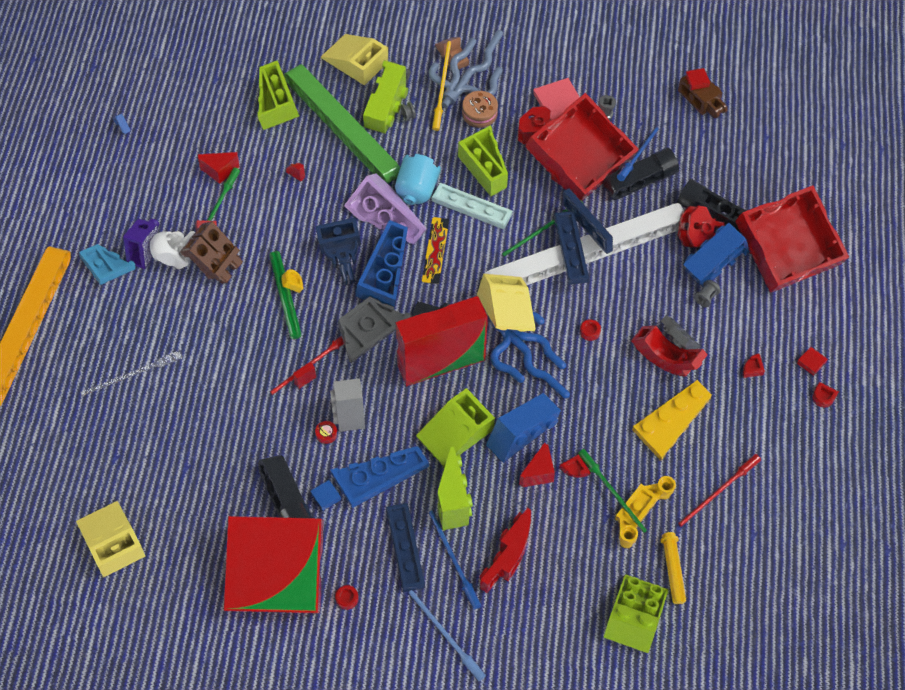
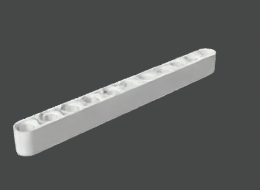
M676 203L605 228L613 236V251L608 254L598 246L590 235L580 237L586 264L678 231L680 215L684 212L681 204ZM560 245L496 267L484 274L522 277L526 285L565 272Z

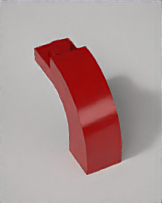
M656 325L642 326L631 340L646 359L664 371L678 376H687L691 370L698 369L707 356L704 349H683L672 344Z

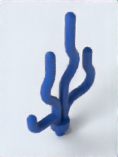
M533 312L534 321L539 325L544 324V318L540 314ZM495 328L502 334L503 340L490 354V361L494 368L508 373L519 383L525 381V377L516 368L502 363L498 359V356L507 349L511 342L523 353L524 367L529 374L543 379L563 398L567 399L570 397V392L553 376L533 366L531 350L521 341L538 342L542 346L546 357L559 369H565L566 363L552 351L550 343L545 337L536 333H525L511 329L499 330Z

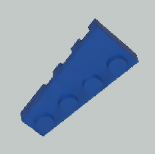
M416 446L391 453L390 456L371 458L368 462L349 464V467L334 468L330 472L347 501L354 508L428 468L429 462L420 448Z

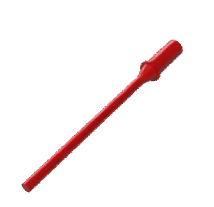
M342 336L335 341L333 340L328 349L310 362L315 364L329 352L336 349L339 350L344 345ZM293 375L271 390L270 394H275L294 379Z
M754 454L741 467L739 466L735 475L678 523L679 526L682 527L738 477L746 476L747 472L761 461V458Z

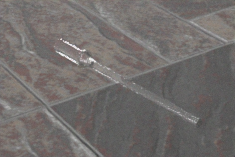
M179 350L162 358L159 357L157 361L150 365L80 392L81 396L151 368L164 367L167 364L182 359L183 355Z

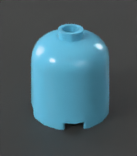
M415 154L414 157L405 155L396 179L395 190L397 195L406 204H422L431 197L441 172V167H436L433 164V159L420 154Z

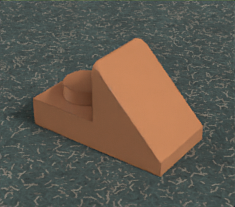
M451 37L435 44V47L445 60L447 41H451L448 59L449 67L453 56L462 51L460 37ZM466 57L459 61L457 64L458 69L468 66L469 59Z

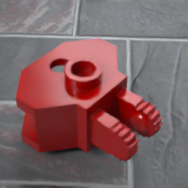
M546 106L532 107L520 117L518 141L522 144H527L533 134L550 122L551 110Z
M689 206L680 215L678 236L683 246L700 247L704 241L715 236L714 227L720 228L724 226V222L715 221L707 207Z

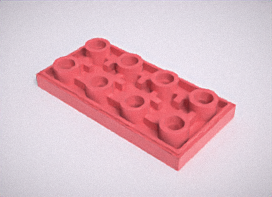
M569 78L533 90V94L540 106H546L551 110L550 121L559 117L569 105L579 98Z

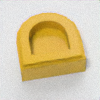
M289 269L282 275L283 287L298 293L303 290L302 278L298 272Z

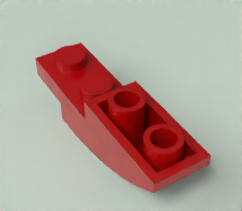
M528 507L523 513L519 512L513 520L514 525L510 530L505 529L499 538L500 551L493 559L494 564L490 569L486 567L479 577L481 579L480 589L485 593L490 591L500 577L509 581L517 570L529 539L531 509Z

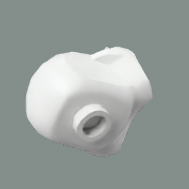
M164 231L155 234L150 240V251L153 258L168 266H174L179 270L186 267L189 263V257L185 258L180 251L195 232L191 231L185 237L179 231L173 233Z

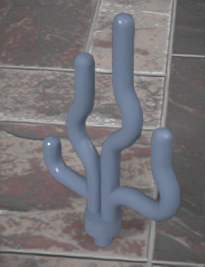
M501 30L496 31L486 47L484 62L480 65L469 67L461 79L457 64L470 54L476 44V39L470 38L464 49L453 56L450 62L453 77L450 82L445 80L444 85L446 89L443 93V102L441 104L444 108L454 105L458 97L464 92L481 91L474 86L466 84L474 73L483 72L490 67L492 52L503 35ZM434 62L429 69V77L433 82L441 86L442 77L436 74L439 64ZM497 67L490 78V89L486 91L493 96L496 94L498 89L497 81L503 71L501 67Z

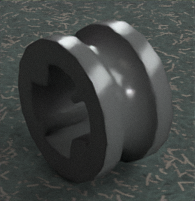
M408 102L407 105L401 104V112L405 121H409V118L415 119L416 113L412 103Z

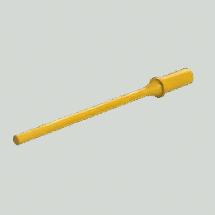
M447 41L439 99L436 109H434L432 130L435 131L440 130L443 113L441 104L451 41Z

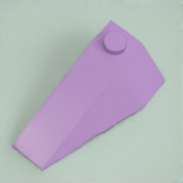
M376 173L366 176L344 205L359 220L371 223L379 229H385L389 220L408 227L406 241L415 244L426 231V227L391 186Z

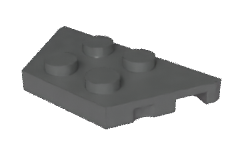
M372 297L367 298L338 320V325L349 361L352 363L393 333L396 330L395 322L410 318L411 315L407 312L403 314L393 310V306L382 304L379 300Z

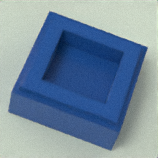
M330 480L310 491L322 511L341 500V496Z

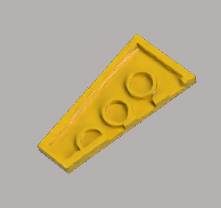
M697 380L634 425L632 431L661 461L668 450L677 442L680 435L689 427L692 420L697 417L708 403L712 394Z

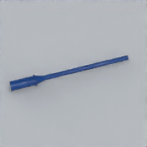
M658 127L653 130L629 163L624 164L623 169L617 175L619 181H624L633 170V164L657 133Z
M429 511V515L462 580V590L465 592L473 610L480 608L481 603L472 587L473 584L469 583L465 578L433 511Z

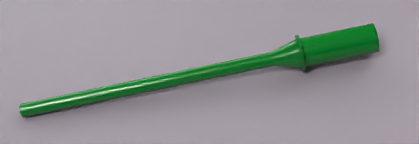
M234 167L226 182H224L223 192L207 221H212L226 193L233 188V184L240 173L238 168Z
M552 220L503 252V257L555 224V220Z
M585 449L579 451V456L590 472L598 475L642 532L645 533L647 529L602 475L599 464H596Z

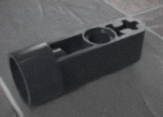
M666 147L634 163L633 170L624 181L617 179V175L621 171L619 170L608 175L602 184L611 198L618 200L661 179L678 173L679 164L672 150Z
M690 179L683 188L677 203L685 208L689 206L707 207L715 221L724 222V226L730 223L741 233L735 220L746 210L708 190L704 185Z
M278 455L260 459L258 462L259 473L278 513V518H313L284 457Z

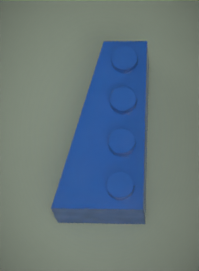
M391 220L388 221L357 284L355 297L363 300L372 297L379 300L382 304L395 307L408 227Z

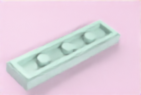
M443 183L439 184L432 196V202L501 229H505L512 216V210Z

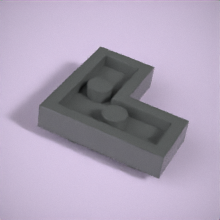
M666 315L661 320L665 325L663 329L673 337L672 341L679 348L699 349L701 347L673 318Z

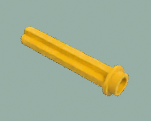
M667 532L662 535L660 541L664 544L672 601L674 604H683L686 602L677 547L679 538L674 532Z

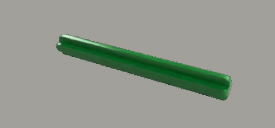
M279 251L271 252L269 254L290 338L293 340L299 339L302 335L290 289L282 285V275L285 273L281 254Z

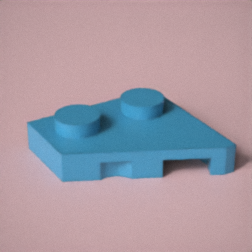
M98 244L79 252L81 260L100 285L135 270V263L130 260L128 263L120 259L119 254L110 252Z

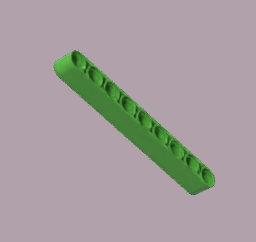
M302 64L284 74L288 85L373 174L379 175L387 184L397 178L400 170L398 163Z

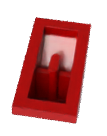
M237 152L198 154L200 170L219 184L229 177L234 167H240Z
M544 443L522 472L520 475V486L527 487L554 482L555 471L548 444Z

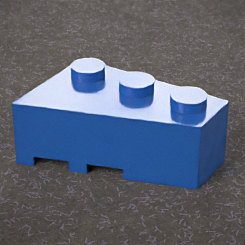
M730 223L726 226H721L715 232L714 237L704 241L695 254H691L686 258L683 264L684 268L690 276L704 287V282L719 276L722 273L721 270L727 264L730 266L736 263L735 258L742 253L745 256L750 253L747 240Z
M542 393L499 417L486 446L504 463L547 429L553 428L558 422L557 418L561 410L545 393Z

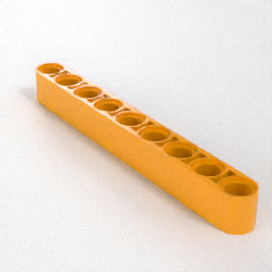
M51 246L47 247L0 342V406L10 389L70 263L71 253L68 250Z

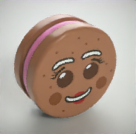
M474 91L464 98L462 116L467 124L477 128H484L495 122L498 114V102L491 93Z

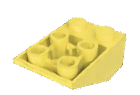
M345 34L321 58L361 84L366 85L383 68L384 60L388 61V47L373 38Z
M483 274L477 296L495 328L499 330H518L520 332L535 331L529 290L522 277Z
M118 501L76 521L103 578L145 557L143 549Z

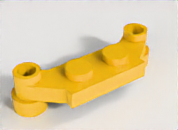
M663 476L657 484L647 486L640 484L626 504L639 521L642 522L659 499L666 500L673 494L676 482L672 477ZM622 507L615 520L619 522L620 545L623 548H630L637 540L638 531L636 528L638 525Z

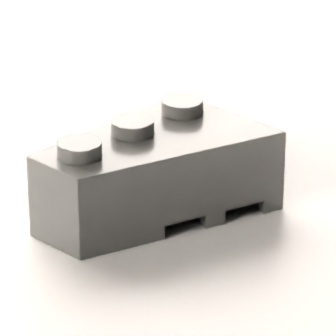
M360 378L333 382L334 390L330 391L334 424H339V432L365 429Z

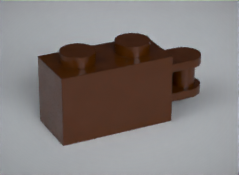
M686 77L680 78L678 92L701 115L708 112L713 118H718L721 113L724 114L728 111L726 104L721 100L723 92L711 81L709 87L691 90Z

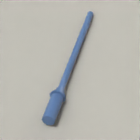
M410 590V596L459 653L463 661L462 664L466 665L478 681L483 680L486 675L472 659V656L467 655L461 650L417 595Z

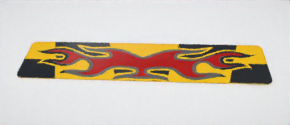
M432 218L422 282L439 283L449 219Z

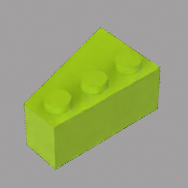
M278 60L261 66L259 69L260 96L258 97V119L263 130L297 118L299 114Z
M384 60L382 64L383 75L382 77H377L376 83L379 85L375 93H371L363 114L365 128L386 134L388 128L392 127L394 123L395 113L400 111L402 99L407 97L408 88L406 87V66Z
M491 125L458 142L459 159L490 196L507 188L508 172L502 155L499 152Z

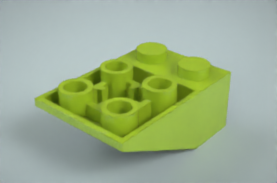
M466 388L449 400L416 437L440 464L445 467L450 447L454 446L455 453L461 455L492 432L495 417Z
M454 446L450 447L438 488V514L442 531L469 525V517L472 516V498L470 494H467L465 473L462 474L461 456L455 453Z
M625 574L606 627L604 638L649 653L669 589Z

